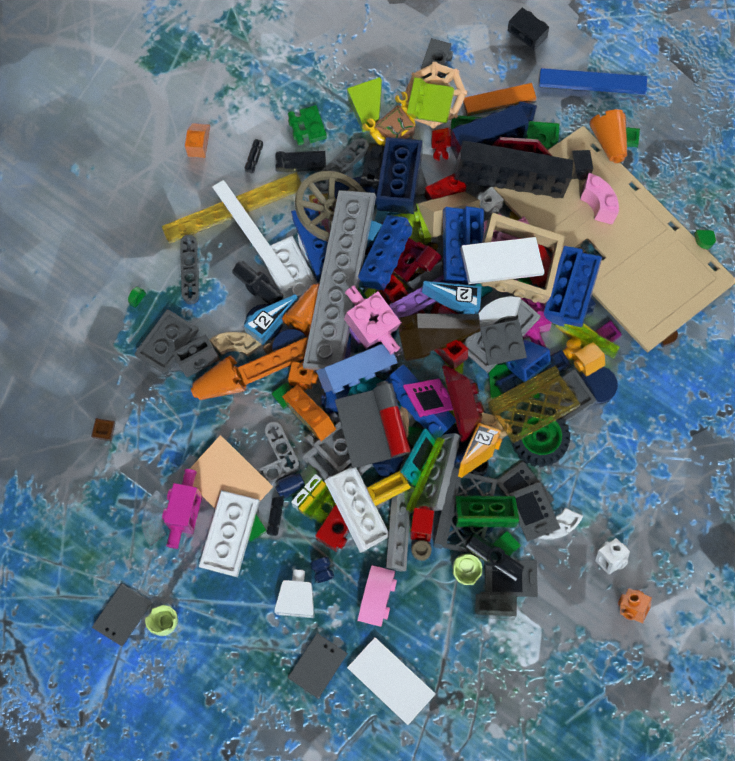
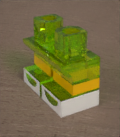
M315 474L305 485V490L302 489L291 503L294 508L310 520L314 519L322 523L328 514L321 508L327 504L333 509L336 503L326 483Z

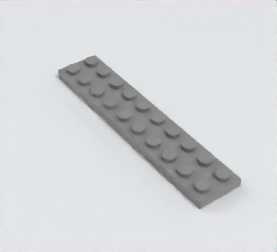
M338 192L303 362L304 369L319 370L345 358L350 327L344 320V317L355 306L345 294V291L349 288L352 289L351 287L354 285L357 290L359 287L360 279L358 275L363 266L376 200L375 193Z

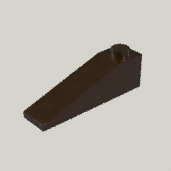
M413 314L399 317L401 322L399 334L406 361L425 358L431 355L430 352L437 348L442 350L447 347L446 344L454 340L461 341L481 331L479 314Z

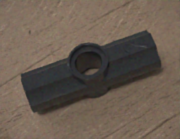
M239 261L235 265L232 273L245 284L247 290L252 295H258L269 305L283 299V294L270 283L264 273L256 272L245 261Z
M475 532L465 543L464 548L482 559L487 566L495 568L512 581H516L522 574L523 565L505 554L502 548L495 547ZM492 552H495L498 556L496 562L491 559Z

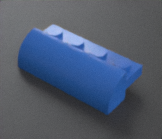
M468 206L464 209L445 207L443 209L444 281L456 282L460 285L480 284H468L460 248L462 245L482 243L484 237V209Z
M564 246L551 297L547 301L544 310V316L547 320L563 327L564 324L577 327L583 326L602 262V256L583 253V249Z

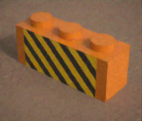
M298 385L282 396L290 410L320 441H323L336 430L329 416Z

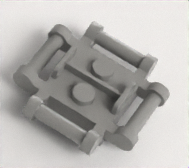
M334 412L328 415L332 423L336 424V430L323 441H316L317 437L313 433H308L304 436V439L313 448L302 459L306 463L309 462L324 480L352 466L340 419ZM318 453L335 472L330 475L314 456ZM372 464L358 467L357 470L360 476L365 471H367L372 466Z

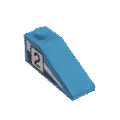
M423 282V294L456 313H479L481 286Z
M292 295L248 316L244 322L246 333L264 345L283 323V315L298 300V296Z

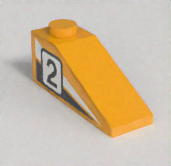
M478 423L461 461L458 477H464L490 459L495 449H500L502 439L499 438L501 430Z

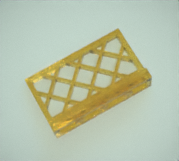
M556 366L488 402L490 413L496 417L512 443L519 441L580 407L579 401L559 375V370ZM558 382L562 387L561 393L551 391V386ZM537 393L546 394L544 402L533 400L534 395ZM548 395L559 397L558 405L548 403ZM562 398L571 399L573 402L568 407L560 405ZM518 403H529L528 410L517 409ZM532 404L543 406L541 414L530 412ZM545 407L555 408L556 413L552 416L544 415ZM504 411L512 412L511 420L503 419L500 413ZM515 413L526 415L524 423L513 421ZM529 416L540 418L539 422L535 425L527 424ZM512 425L523 427L522 432L514 436L510 431Z

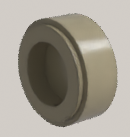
M418 540L413 544L412 555L416 560L425 561L430 557L432 548L427 541Z

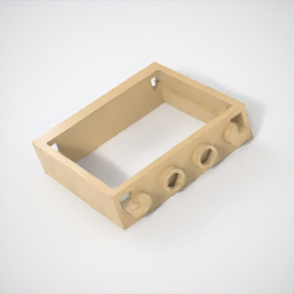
M492 213L487 221L482 243L491 242L493 232L496 230L521 239L536 237L537 244L552 248L554 251L545 289L513 279L480 283L482 284L481 286H490L499 292H509L516 297L531 299L534 303L540 302L545 304L551 297L565 236Z

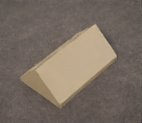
M467 192L418 204L431 238L443 235V209L445 207L464 209L468 206L480 208V200Z

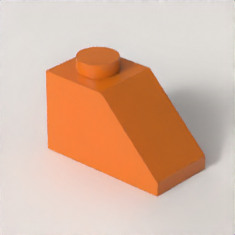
M192 123L188 128L185 141L188 157L206 158L210 132L209 124Z

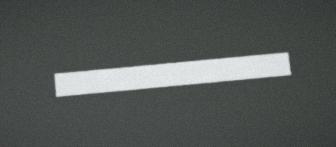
M222 180L212 186L283 289L287 291L297 285L226 182Z

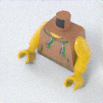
M401 92L403 100H400L398 95L395 96L396 102L401 103V106L397 105L376 124L373 119H367L370 127L366 123L362 125L365 131H370V135L377 144L385 146L386 137L415 140L412 136L415 133L416 124L415 119L407 114L409 103H406L408 99L406 92Z

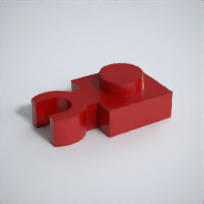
M443 128L432 131V148L435 150L433 158L436 161H440V155L442 154V158L448 160L449 154L446 148L451 147V129Z

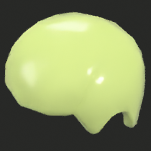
M471 553L461 554L453 562L452 573L456 580L463 585L475 584L482 575V563L477 556Z
M166 605L152 608L150 615L145 617L146 628L152 634L158 636L169 635L178 624L177 612Z

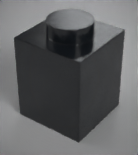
M590 150L572 151L569 159L573 160L572 179L585 180L588 173H592L594 169Z

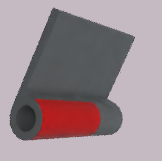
M388 381L377 383V387L372 391L335 399L352 469L411 453L393 384H388Z

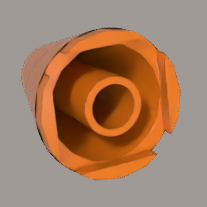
M623 110L605 111L606 115L600 117L598 114L589 123L608 159L614 163H620L627 157L625 112L623 113Z
M319 283L316 285L312 284L282 317L285 325L289 326L291 324L295 327L294 329L302 332L306 337H309Z
M230 355L192 383L193 387H191L193 396L195 398L198 397L199 400L246 391V385L239 369L234 366L237 364L236 360Z

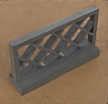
M453 468L445 503L441 511L434 547L473 554L466 548L460 547L462 544L465 546L469 537L464 540L458 531L463 527L456 528L452 522V518L456 516V512L454 513L456 496H468L467 492L473 488H476L481 496H494L497 479L468 473L464 478H469L473 485L464 490L460 484L461 477H458L459 469ZM483 482L492 484L491 491L483 494L478 486ZM469 527L471 532L474 533L473 527ZM483 527L475 533H482L481 537L485 539L487 527ZM456 532L461 542L456 545L447 544L448 536Z

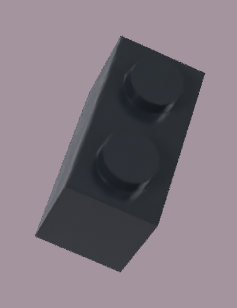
M522 7L509 20L507 31L532 50H535L548 37L549 26L544 21L536 18L532 12Z

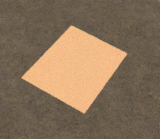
M221 435L190 468L197 471L193 487H197L201 495L215 509L221 490L261 501L273 488Z

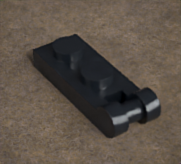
M369 143L360 182L361 187L369 186L373 187L372 189L378 190L385 146Z
M278 151L275 153V159L277 160L275 168L277 172L320 171L326 167L325 151L289 153ZM284 161H290V164H285Z

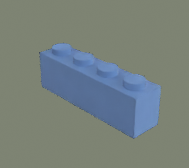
M380 344L316 370L324 392L332 391L334 394L344 390V385L348 384L351 387L359 384V379L363 377L365 380L375 377V372L377 371L384 373L391 370V366L396 364L397 360L394 354L390 355L385 346Z

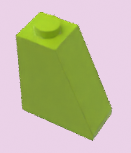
M381 77L347 88L348 100L362 132H366L362 128L363 124L366 123L370 127L367 119H373L375 124L380 120Z

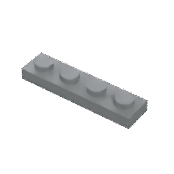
M407 491L392 497L386 568L400 572L406 571L412 498V493Z

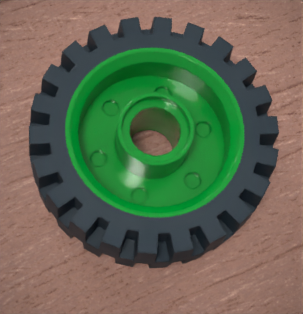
M534 408L532 411H526L525 414H522L517 419L513 427L511 439L514 452L526 464L530 463L534 467L537 465L539 467L551 466L553 463H557L566 453L570 443L569 427L565 424V419H561L560 414L553 413L551 409L547 411L546 408L539 410ZM542 434L546 440L539 441L536 435Z

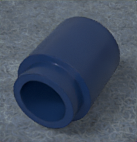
M293 473L278 480V485L275 486L279 497L284 496L286 499L305 488V483L300 473L296 475Z

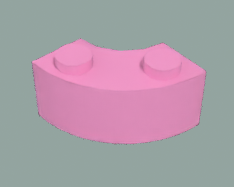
M588 173L583 184L580 200L586 202L592 208L594 220L612 225L619 212L617 196L606 181L599 176Z
M371 566L358 621L381 627L383 619H388L390 608L387 607L390 592L395 591L397 580L394 579L395 571Z

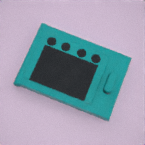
M426 428L423 429L400 471L416 489H418L430 467L438 447V442Z

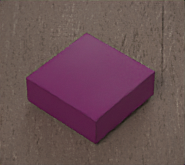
M611 320L595 331L606 347L622 336Z

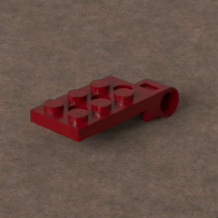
M408 238L405 249L401 253L393 273L408 281L418 267L430 273L441 259V256L433 248ZM370 246V247H368V248L366 249V251H365V256H366V257L368 256V254H369V252H370L372 246ZM415 258L413 263L407 264L409 259Z

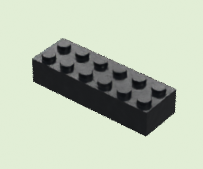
M462 141L456 162L454 180L563 199L572 180L573 160Z

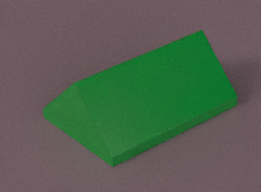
M456 496V527H516L519 523L515 496Z

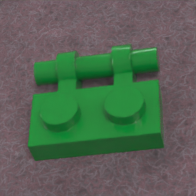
M317 105L299 110V117L295 116L294 111L288 113V123L293 129L292 135L298 145H303V139L308 138L310 143L327 139ZM304 124L305 130H300L299 125Z

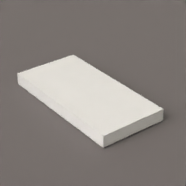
M293 236L270 245L297 283V285L285 291L266 265L276 287L283 294V299L292 295L298 296L299 299L312 284H317Z
M536 237L462 245L460 248L468 284L542 276L544 274Z
M350 467L324 480L360 553L389 537V532L357 468L352 469Z
M221 490L200 560V568L238 577L260 500Z
M374 638L347 667L407 725L412 722L435 696V693L377 638Z

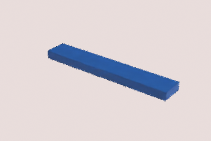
M541 68L539 87L646 95L647 76Z

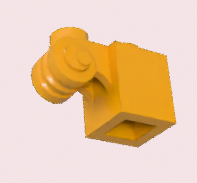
M575 337L567 341V347L563 349L567 359L572 358L576 369L579 372L582 371L586 377L605 366V354L594 342L582 348L579 338Z

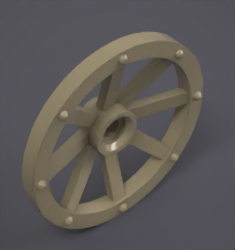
M322 171L310 175L301 183L295 196V210L300 222L311 234L324 241H329L330 233L318 228L316 225L327 218L329 219L331 230L337 199H334L335 181L347 185L350 188L348 191L365 192L354 179L334 171ZM329 180L328 200L325 199L315 186V182ZM309 187L322 205L304 201V191ZM304 207L320 211L322 214L310 221Z

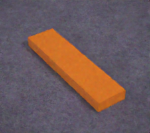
M532 83L465 97L463 104L467 116L507 108L511 105L515 106L520 101L525 103L536 101V94Z
M308 337L238 367L245 385L292 365V361L299 362L304 360Z

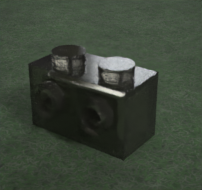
M481 591L474 597V618L515 620L517 617V596H512V593L502 592L499 595H492L491 592Z

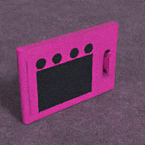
M440 378L403 386L420 418L453 410L450 396Z

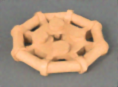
M436 61L415 73L412 72L405 91L408 95L406 103H409L414 77L421 78L431 73V76L423 79L428 84L450 86L449 82L454 80L457 90H454L453 96H457L453 108H450L448 121L457 118L463 100L467 96V90H465L459 75L460 71L457 68L452 69L438 64ZM438 71L447 74L445 78L438 77ZM415 119V121L431 126L432 129L437 128V126L440 124H443L440 122Z

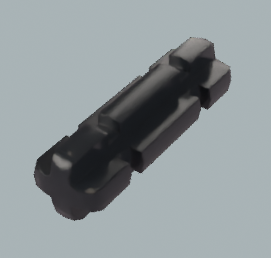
M255 139L253 141V147L247 159L248 162H246L244 167L247 173H254L255 165H257L261 153L260 150L263 148V141Z
M280 497L272 499L273 508L270 510L268 521L270 526L267 527V534L270 536H277L279 532L278 525H280L282 515L281 507L284 504V499Z

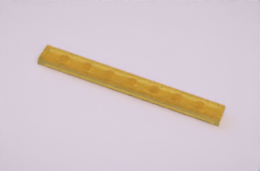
M296 172L238 195L236 198L248 213L297 193L301 180ZM221 202L163 225L162 229L168 243L171 244L181 240L185 235L196 234L231 220L234 217L224 203Z

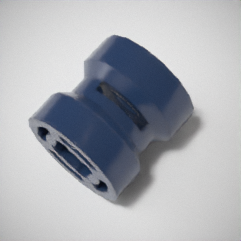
M329 557L320 558L310 563L311 569L316 573L314 576L316 583H322L335 577L333 570L329 569L331 564Z

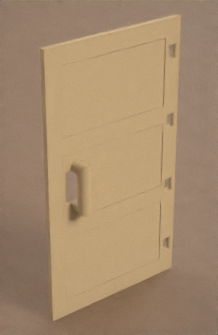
M582 126L548 151L554 157L569 159L571 152L574 150H590L594 168L591 174L599 176L606 181L618 199L619 212L612 225L594 220L592 208L586 202L580 200L585 180L572 179L563 199L545 195H534L528 192H517L505 188L499 189L494 187L493 189L504 199L503 202L519 219L524 216L529 225L565 236L562 251L564 246L583 249L581 245L587 240L605 258L601 262L592 295L648 353L735 285V278L707 249L698 246L695 237L621 163L610 161L599 141ZM592 144H594L600 151L596 152L591 147ZM631 182L638 188L637 191L629 185ZM670 221L678 228L676 231L668 225ZM547 247L553 253L554 249ZM711 262L718 270L714 271L708 264Z

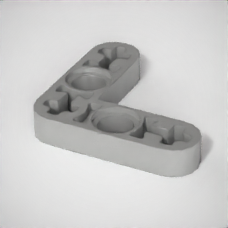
M277 422L268 423L265 427V434L278 460L257 470L260 474L264 473L265 479L271 485L293 473L295 474L299 469L298 459L281 425ZM272 427H274L275 430L279 429L277 430V435L279 437V439L277 440L275 439L274 435L270 433ZM281 443L287 445V450L283 453L276 450L277 446ZM286 456L289 457L291 463H294L293 469L285 467L287 466ZM272 468L278 471V475L275 478L267 476V472Z

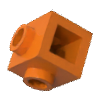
M292 361L288 378L289 385H298L302 390L312 389L313 383L316 384L318 380L316 370L304 369V361L301 363Z
M628 588L626 594H622L618 602L620 614L628 620H635L643 624L651 608L652 597L645 595L640 590Z

